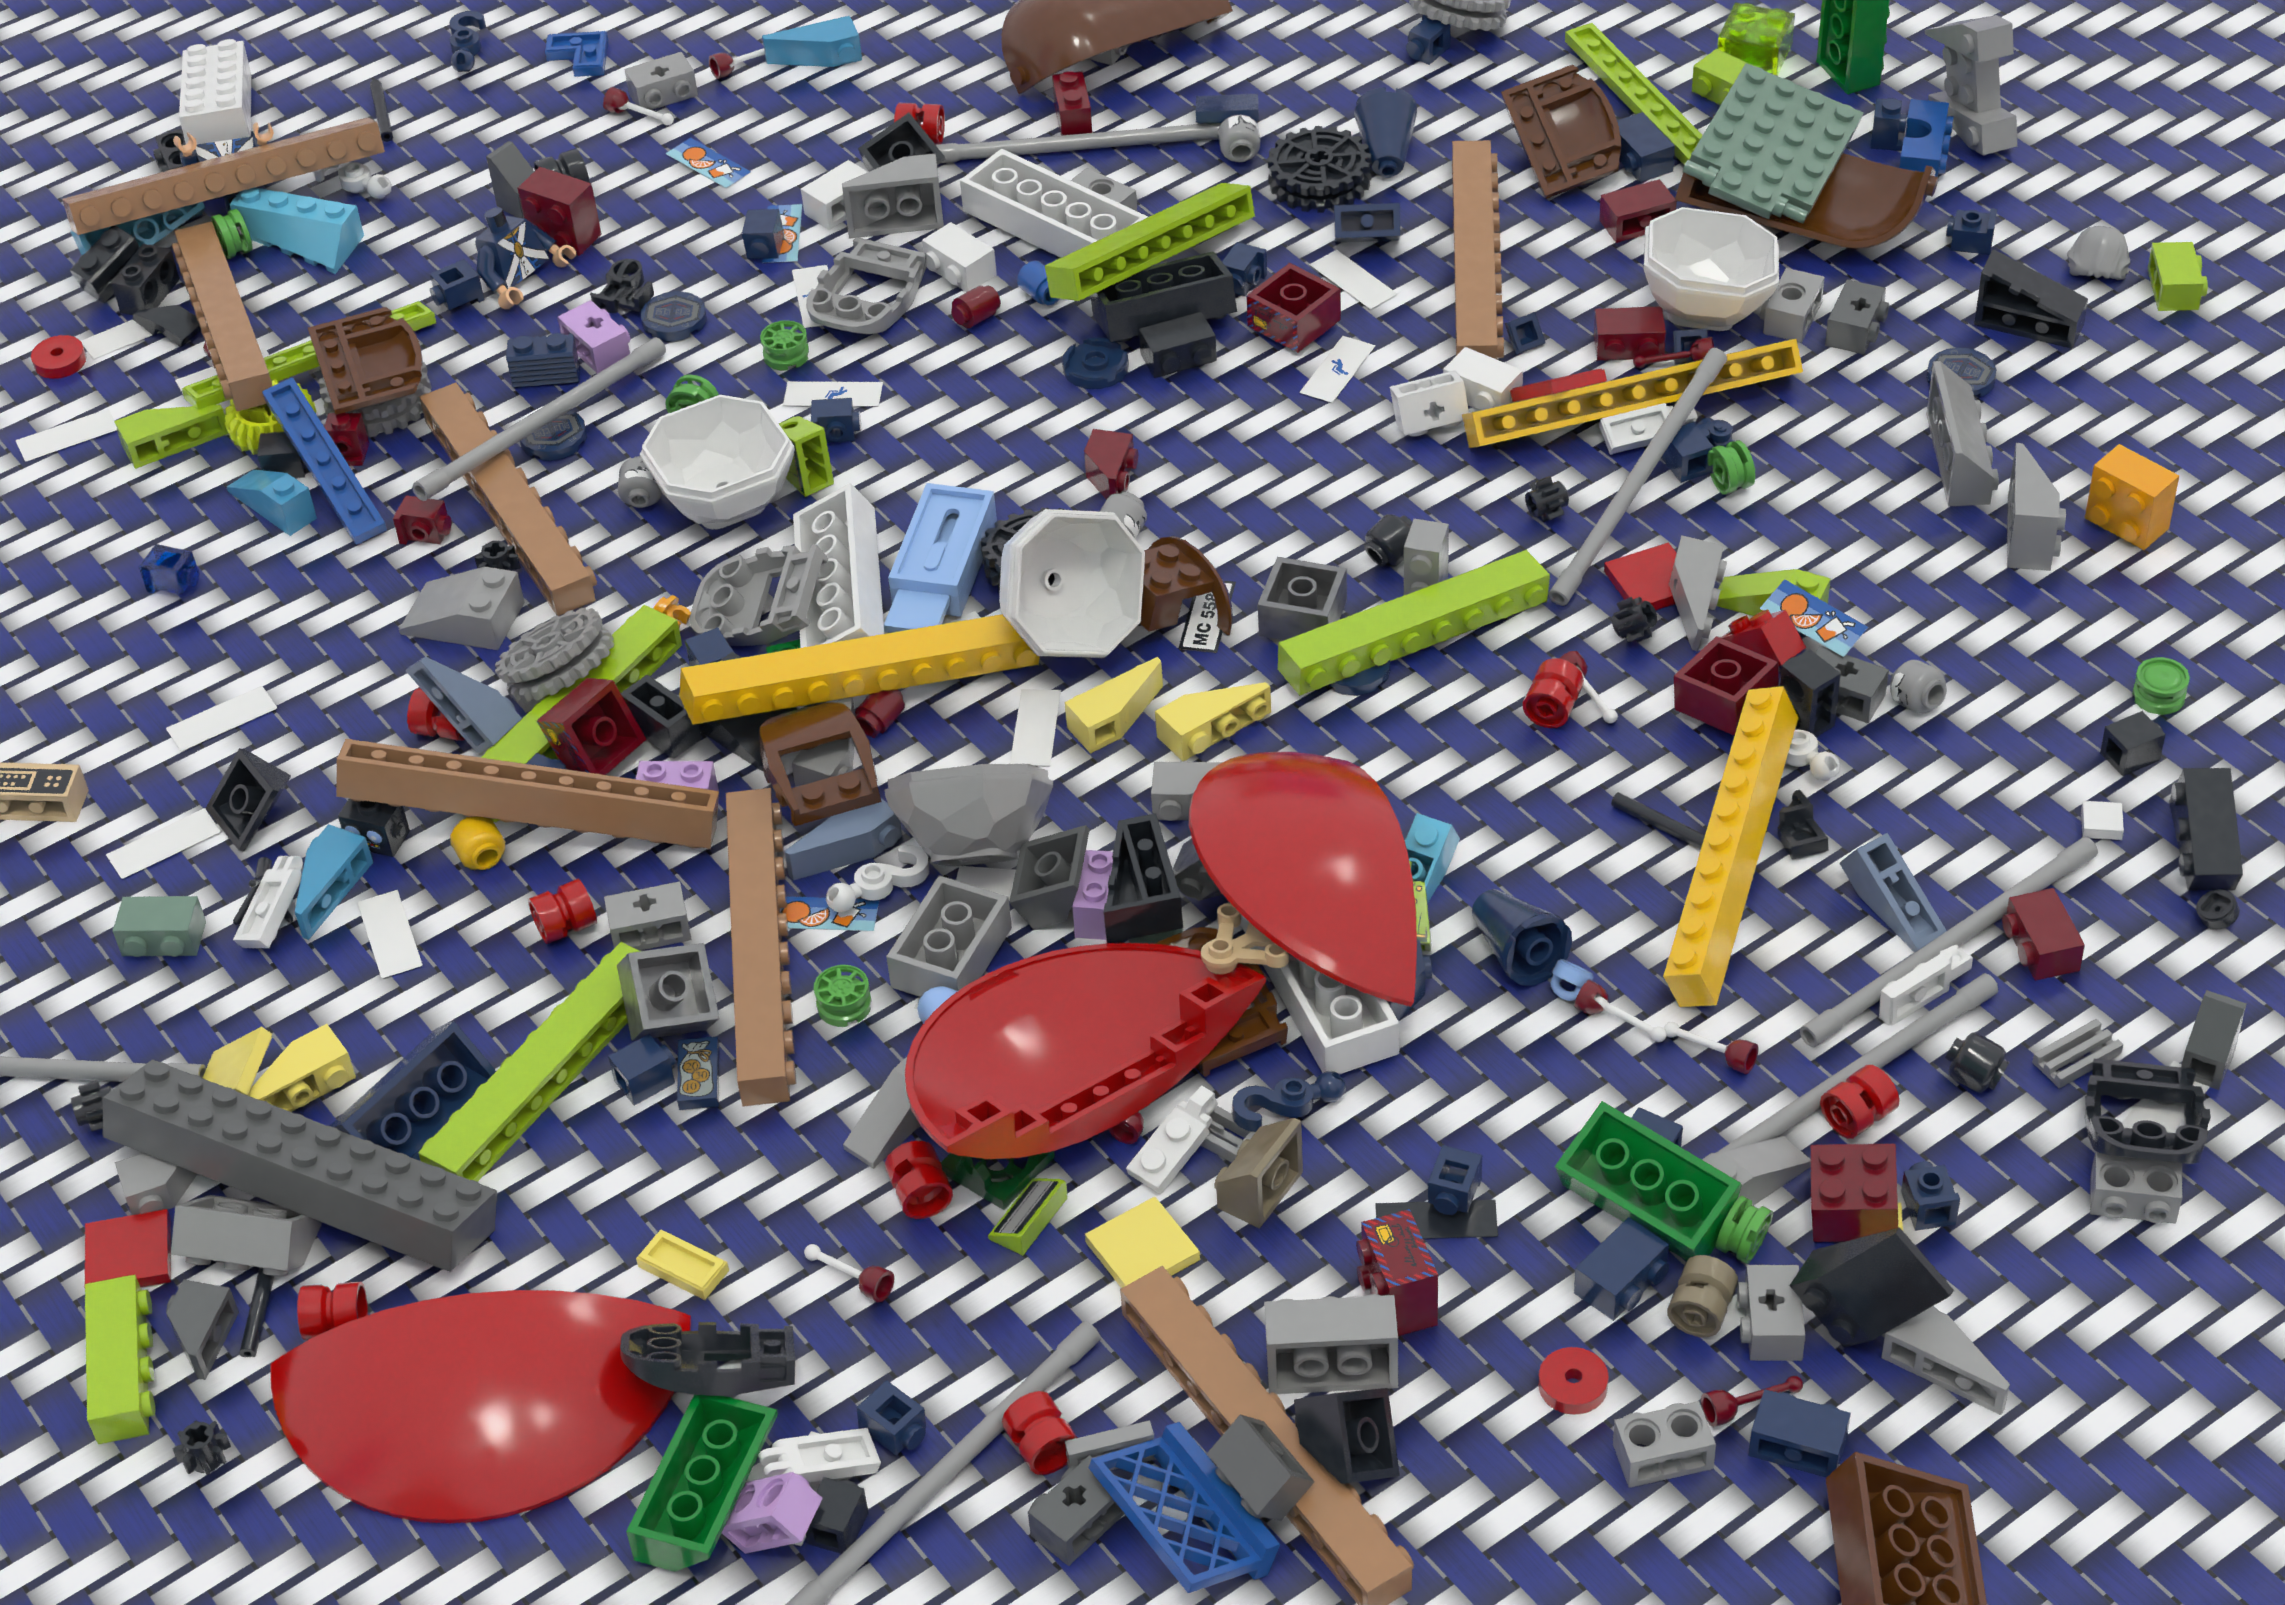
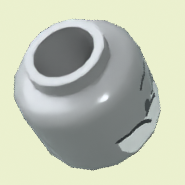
M1234 115L1221 123L1218 129L1220 150L1224 157L1230 161L1245 162L1252 159L1260 149L1259 129L1252 118L1245 115Z
M640 456L625 461L620 467L618 494L624 502L638 508L648 507L658 502L662 496V491Z
M1129 492L1112 494L1107 498L1099 511L1114 512L1135 539L1147 521V513L1144 509L1143 501Z
M1910 660L1903 663L1893 673L1890 692L1892 698L1899 705L1916 713L1924 714L1937 708L1944 701L1947 692L1946 680L1937 668L1922 661Z

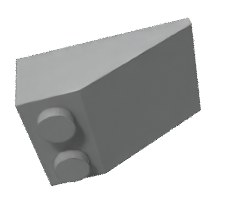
M935 154L902 157L842 183L849 239L944 227Z
M2016 443L2008 491L2007 568L2051 571L2053 556H2060L2061 535H2057V530H2064L2066 509L2060 508V493L2023 443Z
M481 567L426 582L399 628L400 635L499 650L525 603L518 572Z

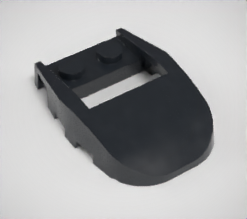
M2094 1058L2092 1075L2089 1077L2087 1096H2085L2084 1115L2092 1148L2096 1152L2113 1156L2187 1164L2198 1163L2207 1140V1129L2211 1115L2210 1109H2205L2203 1104L2205 1095L2202 1087L2193 1086L2196 1075L2195 1069ZM2101 1095H2110L2122 1100L2130 1098L2148 1099L2161 1104L2183 1103L2185 1125L2177 1128L2176 1133L2167 1132L2166 1128L2160 1123L2148 1120L2138 1121L2133 1124L2132 1128H2124L2119 1120L2113 1117L2101 1116Z
M699 1322L698 1331H682L681 1326L669 1323L639 1326L626 1331L621 1336L620 1356L624 1364L636 1376L659 1388L694 1395L733 1396L795 1385L793 1326H784V1329H759V1324L740 1323V1332L716 1331V1322ZM750 1358V1360L741 1361V1368L717 1369V1361Z

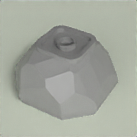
M978 764L916 771L888 779V789H885V797L890 809L926 854L931 857V863L942 866L976 865L1018 859L1017 851L1020 850L1022 844L1030 840L1044 815L1053 788V780L1049 779L1048 770L1030 764Z

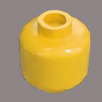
M479 816L466 817L459 821L450 835L451 846L462 864L471 870L492 868L499 862L505 851V840L491 818Z

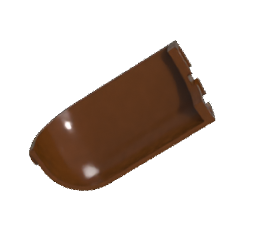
M1019 0L1011 7L1003 23L1001 34L1002 52L1010 72L1011 81L1015 85L1018 94H1022L1053 74L1086 59L1206 21L1207 24L1217 22L1233 12V9L1228 0Z
M1843 153L1803 224L1784 215L1780 218L1771 214L1770 218L1767 219L1708 194L1710 187L1703 185L1702 180L1686 173L1682 175L1675 200L1711 211L1746 215L1758 224L1845 248L1860 249L1883 244L1903 232L1919 213L1927 195L1933 197L1939 178L1935 177L1936 172L1931 166L1926 165L1924 172L1912 171Z

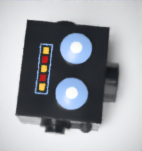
M349 798L338 815L341 829L366 837L369 850L372 853L394 857L410 832L403 806L394 807L386 803L354 801Z

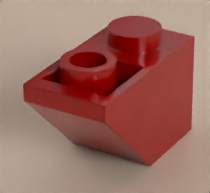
M1767 609L1750 619L1747 615L1738 618L1728 625L1730 631L1721 637L1779 662V666H1782L1788 659L1807 648L1786 610L1770 613Z

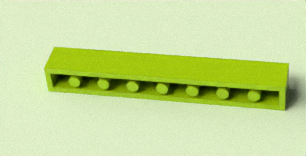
M1220 183L1045 265L1050 297L1080 301L1255 217L1251 187L1249 185Z
M1527 550L1281 641L1278 643V670L1299 696L1342 679L1352 677L1356 673L1375 665H1383L1389 660L1392 661L1415 653L1421 649L1545 603L1548 600L1550 574Z
M643 605L612 634L614 646L609 649L610 654L600 660L601 664L598 667L589 670L587 676L577 679L570 687H563L554 695L548 694L495 745L490 747L481 758L526 764L536 753H539L547 758L559 761L537 720L586 678L613 680L621 693L644 676H651L682 646L677 619ZM491 818L495 823L499 821V819Z
M620 942L611 953L606 954L600 961V964L586 979H582L577 984L575 990L563 1003L553 1009L550 1016L538 1029L528 1035L525 1042L514 1054L502 1062L500 1068L489 1080L477 1088L474 1095L464 1106L451 1115L440 1131L425 1142L422 1149L418 1152L421 1162L440 1167L450 1173L478 1182L628 1023L617 964L628 953L640 951Z

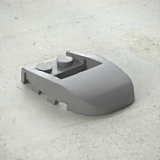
M856 237L853 240L854 249L850 253L840 252L833 259L834 265L829 271L822 270L818 275V285L816 289H811L806 299V308L811 321L817 324L855 333H880L891 327L913 304L926 270V253ZM854 269L907 281L905 289L902 288L897 295L896 302L891 307L884 302L872 303L860 300L859 297L854 295H838Z
M811 545L809 552H800L796 546H783L782 551L773 552L769 547L757 549L755 556L747 559L738 555L724 560L707 573L698 587L690 615L692 629L701 634L718 627L730 646H753L770 644L808 627L810 621L806 618L821 564L827 563L828 557L817 545ZM780 576L769 617L761 621L758 627L772 578Z

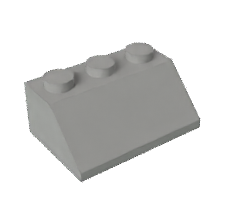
M209 1195L175 1205L171 1255L185 1256V1262L189 1264L208 1265L213 1260L224 1262V1268L230 1270H248L250 1266L263 1267L264 1274L285 1276L288 1275L289 1270L304 1265L322 1222L277 1204Z

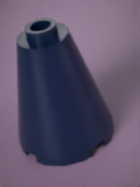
M1386 87L1376 88L1367 91L1358 98L1354 116L1363 143L1369 147L1372 170L1379 176L1390 178L1399 174L1404 168L1417 117V106L1412 95L1402 89L1396 88V92H1386Z
M1497 889L1485 891L1474 902L1472 907L1473 919L1506 975L1522 986L1542 983L1553 976L1551 970L1555 967L1558 960H1567L1572 947V931L1559 916Z

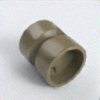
M1696 1255L1689 1258L1685 1263L1678 1281V1287L1675 1289L1667 1308V1316L1671 1323L1683 1332L1693 1336L1711 1337L1716 1335L1721 1329L1727 1313V1306L1731 1302L1738 1285V1276L1734 1269L1722 1260L1707 1255Z

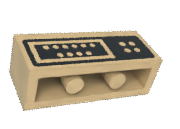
M0 762V820L77 822L89 791L80 765Z

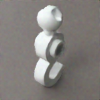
M347 162L313 171L316 181L321 182L324 180V173L328 169L338 168L342 188L351 193H361L367 189L368 193L375 199H383L385 195L391 192L392 184L387 177L379 174L371 177L368 166L359 162Z
M1795 728L1786 763L1795 767H1803L1809 764L1812 775L1822 781H1828L1830 778L1838 775L1840 770L1838 758L1833 753L1826 751L1818 753L1817 738L1810 732L1796 730Z
M900 845L898 847L899 861L914 865L907 869L882 863L863 865L854 875L855 883L850 885L836 883L828 889L826 894L828 906L839 913L847 912L854 906L855 900L859 897L875 901L888 896L893 890V885L898 887L919 885L929 874V861L926 852L914 845Z

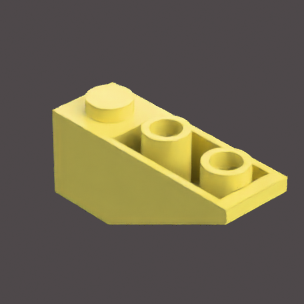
M1156 657L1065 702L1067 729L1090 754L1121 739L1162 689L1161 660Z
M1264 682L1185 694L1155 711L1157 738L1179 759L1185 761L1271 713L1270 685Z
M325 1024L292 1041L251 1087L248 1096L292 1112L320 1096L343 1086L345 1083L355 1079L356 1075L347 1050L328 1024Z

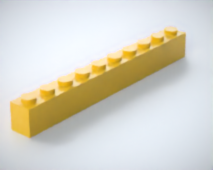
M1797 339L1726 354V363L1715 380L1709 384L1703 395L1802 373L1803 368ZM1702 360L1462 414L1469 448L1678 401L1694 377L1695 371Z
M1003 614L684 667L681 668L679 696L694 725L878 693L882 690H895L1039 665L1040 656H1037Z
M1784 686L1751 689L1747 692L1663 975L1679 1007L1717 1005L1798 721V716Z

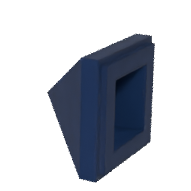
M1535 312L1505 323L1515 355L1546 343Z
M1707 329L1673 331L1674 353L1690 351L1692 344L1696 340L1708 337ZM1691 357L1674 360V365L1694 362Z

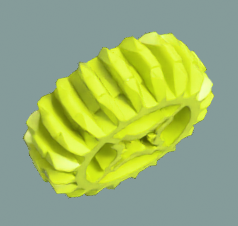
M276 379L272 381V386L279 384ZM297 383L300 390L302 391L307 401L316 413L317 410L315 407V403L312 402L311 395L308 393L307 389H302L300 384ZM231 399L230 405L225 408L227 432L234 445H239L242 451L250 450L253 455L258 454L261 433L284 431L267 404L236 412L233 400Z

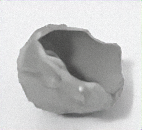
M2106 226L2089 227L2081 232L2071 249L2067 252L2068 265L2070 267L2069 273L2073 276L2094 275L2096 278L2104 276V278L2110 277L2116 280H2124L2126 274L2129 273L2128 266L2131 263L2125 236L2117 229Z

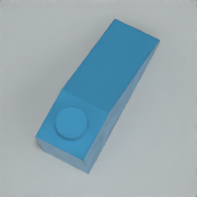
M850 15L762 35L767 64L835 67L862 60L859 34Z
M253 469L227 486V491L289 536L317 519L309 488L288 473Z
M328 824L320 835L312 840L306 852L295 908V915L303 938L309 940L373 864L366 837Z

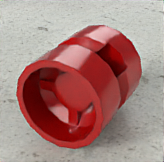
M916 103L897 104L894 123L907 113H910L935 145L942 144L945 131L943 105L924 104L922 108H919Z
M1554 658L1542 662L1523 700L1525 715L1532 722L1542 727L1558 728L1563 726L1568 720L1574 707V702L1577 700L1584 685V677L1581 671L1574 664L1563 659Z
M417 688L410 698L407 711V723L410 732L432 737L438 734L441 738L463 741L464 737L422 689Z
M580 879L558 886L556 894L546 891L528 899L532 918L546 944L566 937L568 929L572 928L578 932L597 924L593 904Z
M1865 1065L1850 1075L1846 1082H1840L1821 1096L1820 1105L1826 1121L1833 1130L1842 1137L1854 1139L1870 1128L1874 1121H1880L1899 1107L1900 1099L1894 1083L1884 1071L1874 1065Z
M922 1140L907 1142L895 1148L887 1156L885 1161L886 1172L892 1186L896 1190V1196L901 1208L908 1217L926 1219L937 1215L951 1203L953 1198L951 1185L945 1172L942 1170L935 1148L929 1142Z
M362 1282L338 1283L332 1292L328 1286L324 1287L322 1284L300 1287L297 1301L299 1331L304 1341L344 1323L368 1315L367 1295Z
M1043 1391L1031 1392L1020 1397L1008 1407L1002 1418V1425L1012 1442L1019 1447V1452L1030 1470L1037 1475L1051 1474L1066 1466L1068 1460L1065 1441L1078 1438L1065 1419L1060 1418L1062 1413L1052 1397Z

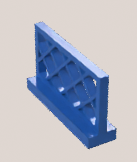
M1180 1422L1165 1426L1162 1437L1091 1459L1088 1467L1187 1593L1249 1573L1253 1580L1268 1575L1280 1543L1260 1519L1251 1515L1242 1506V1497L1239 1493L1218 1477L1215 1472L1217 1469L1215 1464ZM1154 1455L1163 1469L1144 1463L1142 1459ZM1116 1467L1132 1472V1479L1129 1481L1114 1476L1109 1469ZM1138 1475L1162 1482L1161 1491L1137 1483ZM1168 1485L1180 1488L1188 1499L1166 1493ZM1133 1496L1157 1503L1156 1512L1139 1507L1133 1500ZM1163 1506L1188 1513L1186 1522L1161 1514ZM1193 1515L1205 1519L1213 1530L1192 1524ZM1158 1527L1182 1534L1181 1543L1164 1538L1158 1531ZM1188 1537L1212 1544L1211 1553L1187 1546ZM1222 1547L1230 1550L1237 1561L1218 1556V1548ZM1183 1559L1208 1566L1207 1571L1193 1575L1184 1564Z

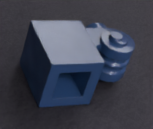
M1704 418L1697 425L1694 422L1683 425L1661 458L1680 483L1712 473V465H1708V452L1713 447L1719 445L1726 447L1729 442H1732L1733 427L1727 421L1713 420L1712 418Z

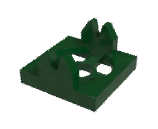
M1052 1151L1028 1156L1024 1169L1014 1165L1013 1158H1006L1009 1161L1008 1166L1002 1170L994 1171L986 1166L990 1159L977 1158L980 1161L974 1166L971 1157L952 1153L941 1162V1166L947 1177L1005 1210L1026 1188L1029 1182L1055 1158V1153ZM1004 1177H1009V1178H1010V1179H1007V1180H1004V1181H1001V1182H992V1181H991L992 1178H993V1179H1001V1178H1004Z

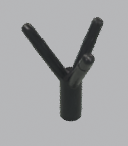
M262 857L257 861L255 878L249 881V886L252 889L233 919L235 925H238L245 916L266 870L272 869V861L269 858ZM287 909L284 918L288 923L293 922V916Z

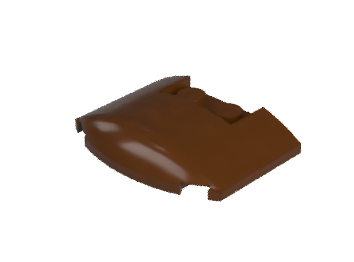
M1569 65L1501 92L1512 126L1516 130L1534 172L1536 182L1546 199L1618 172L1620 166L1621 138L1613 108L1596 82L1591 78L1587 80L1577 74L1579 69L1574 65Z
M387 307L308 327L335 415L411 395L417 390L423 372V357L419 341L413 329L403 318L397 321L390 317L392 312Z

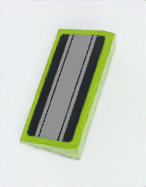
M1033 1178L989 1233L988 1239L1023 1256L1067 1200L1066 1181L1061 1179Z

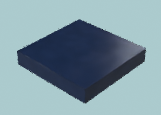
M1258 94L1196 96V123L1198 124L1222 123L1225 119L1234 115H1245L1254 121L1259 120Z

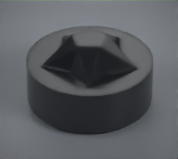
M2222 889L2212 890L2204 894L2199 899L2196 907L2203 925L2216 930L2232 925L2237 920L2240 912L2234 895Z

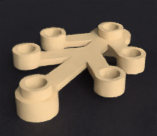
M1231 903L1218 907L1219 929L1217 937L1207 942L1201 949V959L1210 972L1226 974L1233 971L1237 967V963L1262 964L1272 968H1282L1289 963V953L1272 942L1250 922H1248L1246 934L1233 939L1234 928L1241 924V914ZM1254 946L1265 947V951L1254 950L1250 948Z

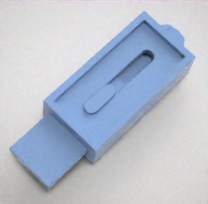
M926 483L888 577L892 606L884 623V632L893 633L940 625L943 623L945 615L961 617L983 560L981 538L986 537L985 531L988 528H995L994 523L997 522L994 491Z

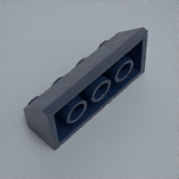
M450 1022L431 1032L336 1119L330 1127H335L342 1132L363 1140H369L374 1144L421 1161L418 1152L422 1149L425 1142L440 1131L455 1111L460 1110L474 1095L477 1088L481 1084L486 1083L496 1070L456 1022Z

